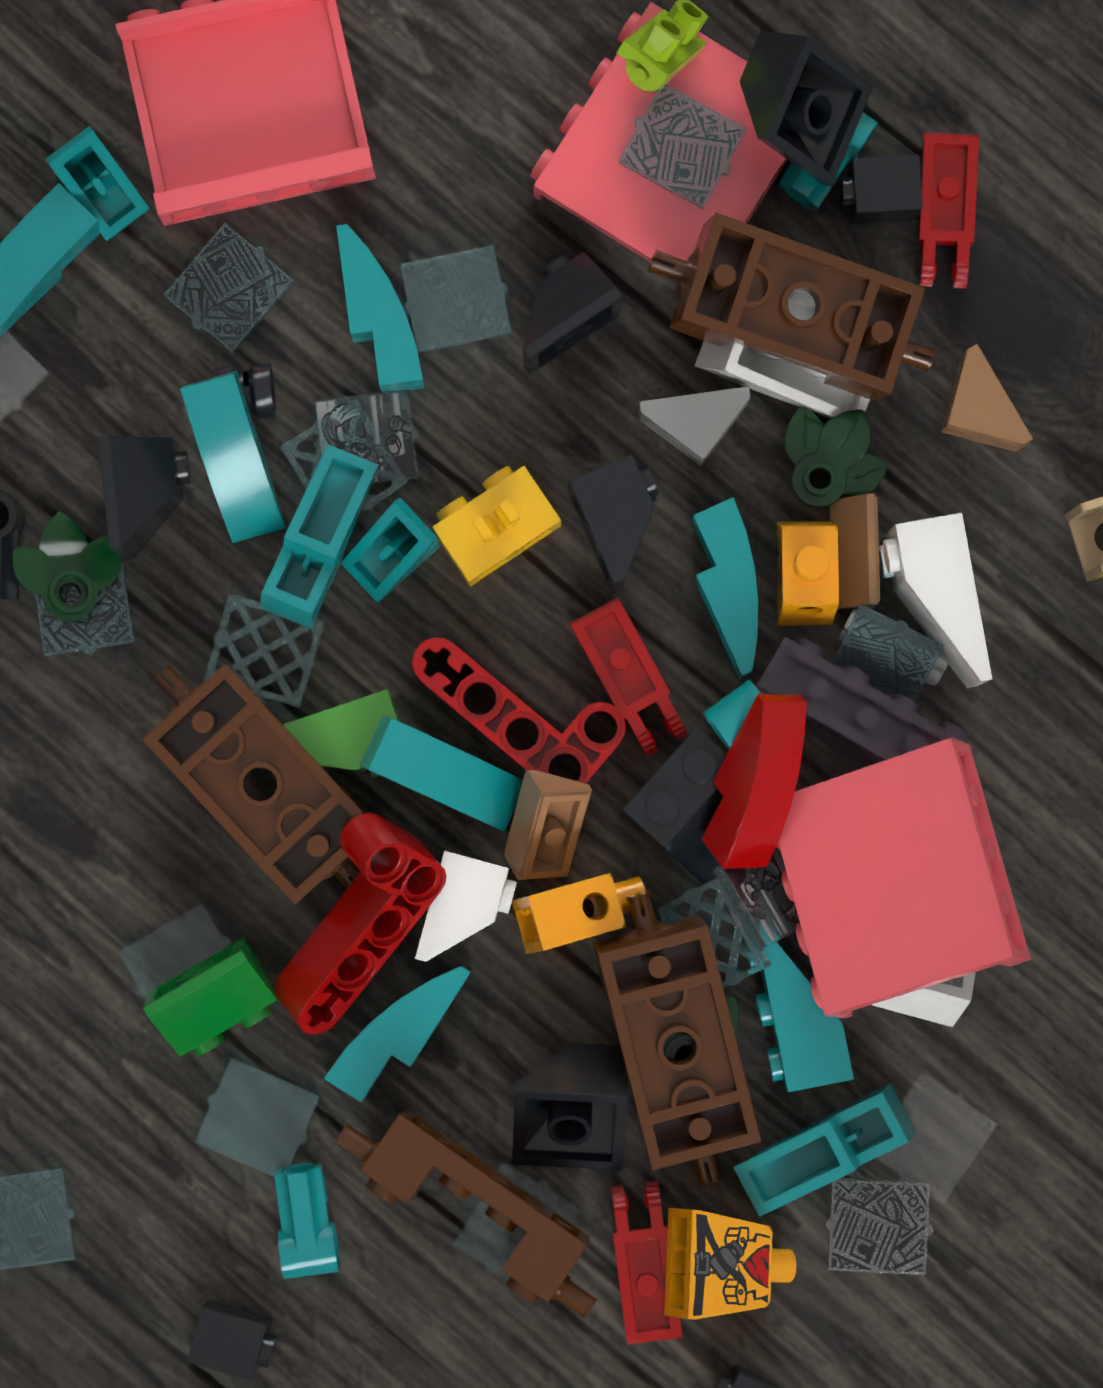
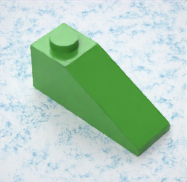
M386 689L283 725L323 768L362 772L367 769L360 767V764L382 715L399 721L391 694ZM369 771L371 778L380 776L374 772Z

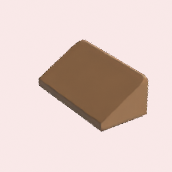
M863 494L838 499L834 504L830 505V521L838 527V610L863 609L862 607L873 609L880 602L878 502L875 494Z
M526 770L504 852L505 858L517 880L568 876L592 791L589 784L541 771Z

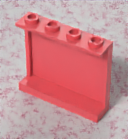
M188 0L181 4L180 10L162 14L156 9L140 10L130 14L127 17L128 21L116 24L117 32L122 40L155 193H153L157 214L164 226L376 179L336 0H220L213 2V0Z
M650 2L642 16L633 12L622 28L617 40L623 43L625 39L663 9ZM701 32L697 35L707 44L699 56L673 76L664 87L653 92L644 91L633 84L626 72V59L617 54L612 62L605 57L589 82L588 86L595 89L584 107L578 103L574 104L559 130L565 134V137L555 152L549 149L543 152L530 175L531 178L536 180L533 185L534 198L541 201L543 197H546L650 263L653 262L651 259L656 249L686 261L696 248L703 224L715 213L748 224L788 159L757 138L739 82L747 61ZM670 94H674V95H675V96L670 97V98H668V99H666V100H664V101H662V102H660V103L655 104L656 101H658V100H660V99H662V98H664V97H666V96H668V95H670ZM677 98L681 108L672 106L671 101ZM682 100H685V101H684V104H685L686 102H689V103H688V105H686V106H682L681 101H682ZM664 103H669L672 107L671 112L668 114L662 112V105ZM667 105L664 106L666 112L669 111V106ZM692 105L696 106L697 110L700 108L705 111L698 114L699 117H703L707 135L719 136V141H728L727 136L730 135L732 152L728 159L729 144L665 135L657 181L654 178H650V176L655 175L656 169L649 171L651 174L646 176L645 170L630 149L632 143H636V136H638V146L632 145L634 150L638 149L640 159H644L639 135H641L646 158L652 156L648 134L643 126L645 122L659 154L660 145L657 146L649 126L687 109H691L698 128L683 134V136H690L699 132L694 137L705 138ZM659 106L662 116L660 117L658 113L655 119L656 114L653 113V109ZM690 112L684 113L690 117L688 130L695 127ZM706 116H714V118L710 119L717 121V124L707 126V123H711V121L707 120ZM684 117L677 118L670 126V131L672 129V126H674L673 124ZM688 118L683 120L681 124L679 123L672 134L684 132L688 124ZM672 119L653 127L654 132L663 133L658 130L666 129ZM723 122L726 123L727 132L734 130H740L742 132L725 135ZM717 126L718 133L713 129L714 133L709 130L710 134H708L707 128ZM656 134L657 140L660 143L662 136ZM734 134H735V138H736V145H735V147H734V140H733V135H734ZM667 140H669L670 143L668 148L663 181H661ZM675 141L669 180L666 182L672 143ZM682 143L680 160H677L679 146ZM685 144H688L685 161H683ZM690 144H693L690 162H688ZM698 145L696 162L694 163L695 148ZM704 146H707V148H706V154H705V160H704V166H703V172H702V178H701V183H700V187H699V186H698V181H699L701 163H702V158H703ZM709 146H710V147H712V148H711V154H710V160H709V166H708L706 184H705V187H703V181H704L705 170H706V164H707V158H708V152H709ZM714 147H717L710 188H708ZM720 148H723L719 173L715 181ZM626 154L629 156V158L631 159V161L633 162V164L635 165V167L637 168V170H635V169L632 167V165L630 164V162H629L628 159L626 158ZM654 157L643 163L649 169L657 166L658 160ZM676 162L697 165L694 186L672 183ZM678 164L680 169H688L691 175L688 179L679 177L677 182L692 183L695 167ZM668 187L706 191L709 193L708 195L701 194L695 198V203L691 200L694 196H690L688 192L683 191V194H681L680 191L677 193ZM702 196L706 197L705 201L701 206L699 203V198Z
M948 738L794 792L792 805L776 847L781 850L786 868L782 872L783 887L788 898L795 902L800 921L796 926L797 939L802 951L809 956L814 977L810 981L811 992L817 1006L824 1011L825 1016L848 1018L853 1016V1010L996 965L1014 966L1031 960L970 744L954 738Z

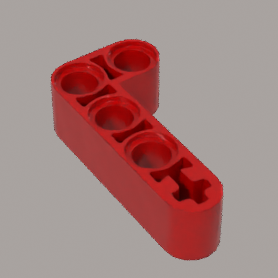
M434 637L425 640L417 647L413 654L412 666L420 682L525 771L536 770L549 773V765L552 760L561 755H568L575 758L580 765L581 775L578 782L587 784L619 746L625 735L626 724L623 715L615 706L603 702L593 703L584 708L561 734L454 643L445 638ZM444 651L450 653L447 663L460 677L465 667L474 672L460 682L453 697L445 692V690L453 686V683L439 672L435 673L432 677L426 675L429 665L425 657L430 652L436 656H440ZM486 685L495 692L496 704L488 713L478 715L466 708L464 703L465 695L473 686ZM593 714H606L615 722L616 734L609 742L603 744L595 743L586 736L584 724ZM518 720L530 721L536 726L539 733L536 744L524 751L511 747L506 738L509 726Z
M360 814L345 825L341 832L339 843L342 851L360 870V874L275 982L274 991L277 999L298 1026L308 1034L323 1033L331 1029L340 1020L440 894L446 882L445 869L413 834L377 814Z

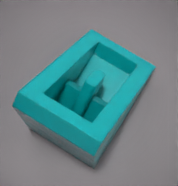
M90 126L45 159L67 191L98 220L100 234L106 241L150 209Z
M399 498L392 503L344 558L341 564L378 603L440 548V543L433 532Z

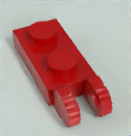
M924 132L922 136L920 174L923 210L918 217L917 244H921L919 286L932 287L933 280L936 277V245L955 246L951 266L953 288L966 289L970 247L974 244L979 135Z
M618 597L570 623L571 629L613 706L621 712L624 720L626 719L646 757L658 751L653 735L644 726L638 712L654 703L657 704L663 716V723L670 735L674 736L677 741L688 735L668 698L671 693Z
M658 1181L645 1182L644 1199L645 1206L649 1210L651 1226L629 1229L627 1212L629 1211L627 1193L624 1191L623 1185L611 1187L616 1231L612 1232L627 1345L683 1338L680 1318L664 1315L668 1224L663 1223Z

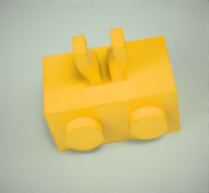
M510 466L502 468L482 483L486 490L484 493L470 502H467L464 496L446 505L436 514L440 522L432 526L434 534L470 587L561 527V519L525 466L515 472L512 471Z

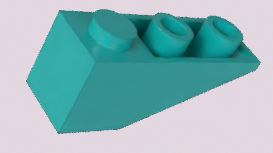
M763 925L752 926L754 938L745 939V948L750 971H761L765 993L755 994L761 1026H772L776 1047L766 1049L772 1081L782 1080L784 1089L787 1092L854 1080L842 1022L838 1017L825 1016L824 1011L817 1006L813 998L809 981L776 940L771 941Z

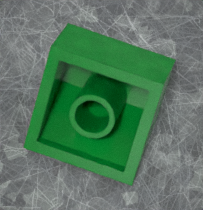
M242 936L150 990L147 994L143 1010L180 1057L191 1050L198 1057L220 1045L225 1040L222 1032L241 1022L244 1028H248L268 1017L273 1012L270 1004L277 1001V995L271 979L246 937Z

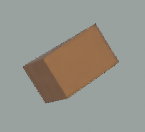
M976 344L967 349L960 358L941 432L1016 452L1025 447L1033 438L979 346Z

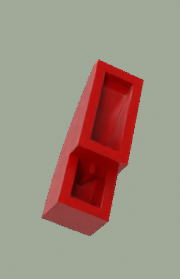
M757 694L713 780L714 785L723 795V798L701 840L723 869L767 867L779 842L792 805L801 765L807 701L802 695Z

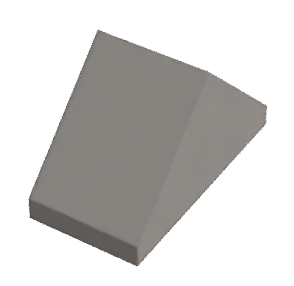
M749 386L640 401L638 407L639 421L698 465L702 466L748 405L751 397Z

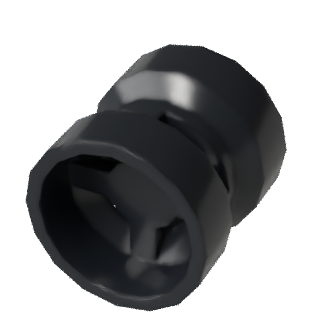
M271 363L254 364L247 371H238L233 366L215 368V377L234 371L238 372L250 414H254L258 418L276 417V396Z

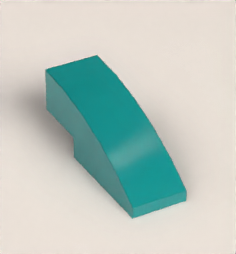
M59 183L0 243V337L62 278V270L100 234L98 220Z
M348 224L336 225L349 329L353 343L374 342L378 381L382 394L425 388L417 346L405 310L388 276L369 248Z
M234 371L184 385L180 388L209 481L232 543L285 529L286 526L255 422H252L238 372Z
M329 444L327 445L284 536L283 548L261 592V609L312 629L368 497L378 470L377 464Z
M733 497L693 515L691 523L712 567L697 574L694 582L738 678L741 679L749 675L753 670L758 636V593L755 565L747 531Z
M382 715L360 764V767L505 832L516 808L523 782L522 779L384 715Z
M461 965L432 978L401 997L371 1021L347 1046L324 1079L362 1103L391 1056L411 1067L468 978L471 970Z
M891 1083L797 1130L741 1161L733 1168L760 1217L856 1171L860 1165L908 1143L915 1135L916 1130Z

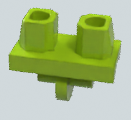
M678 0L669 12L663 9L625 39L616 53L623 59H626V72L633 84L644 91L653 92L659 90L673 76L699 56L707 43L697 34L709 18L708 15L690 0Z

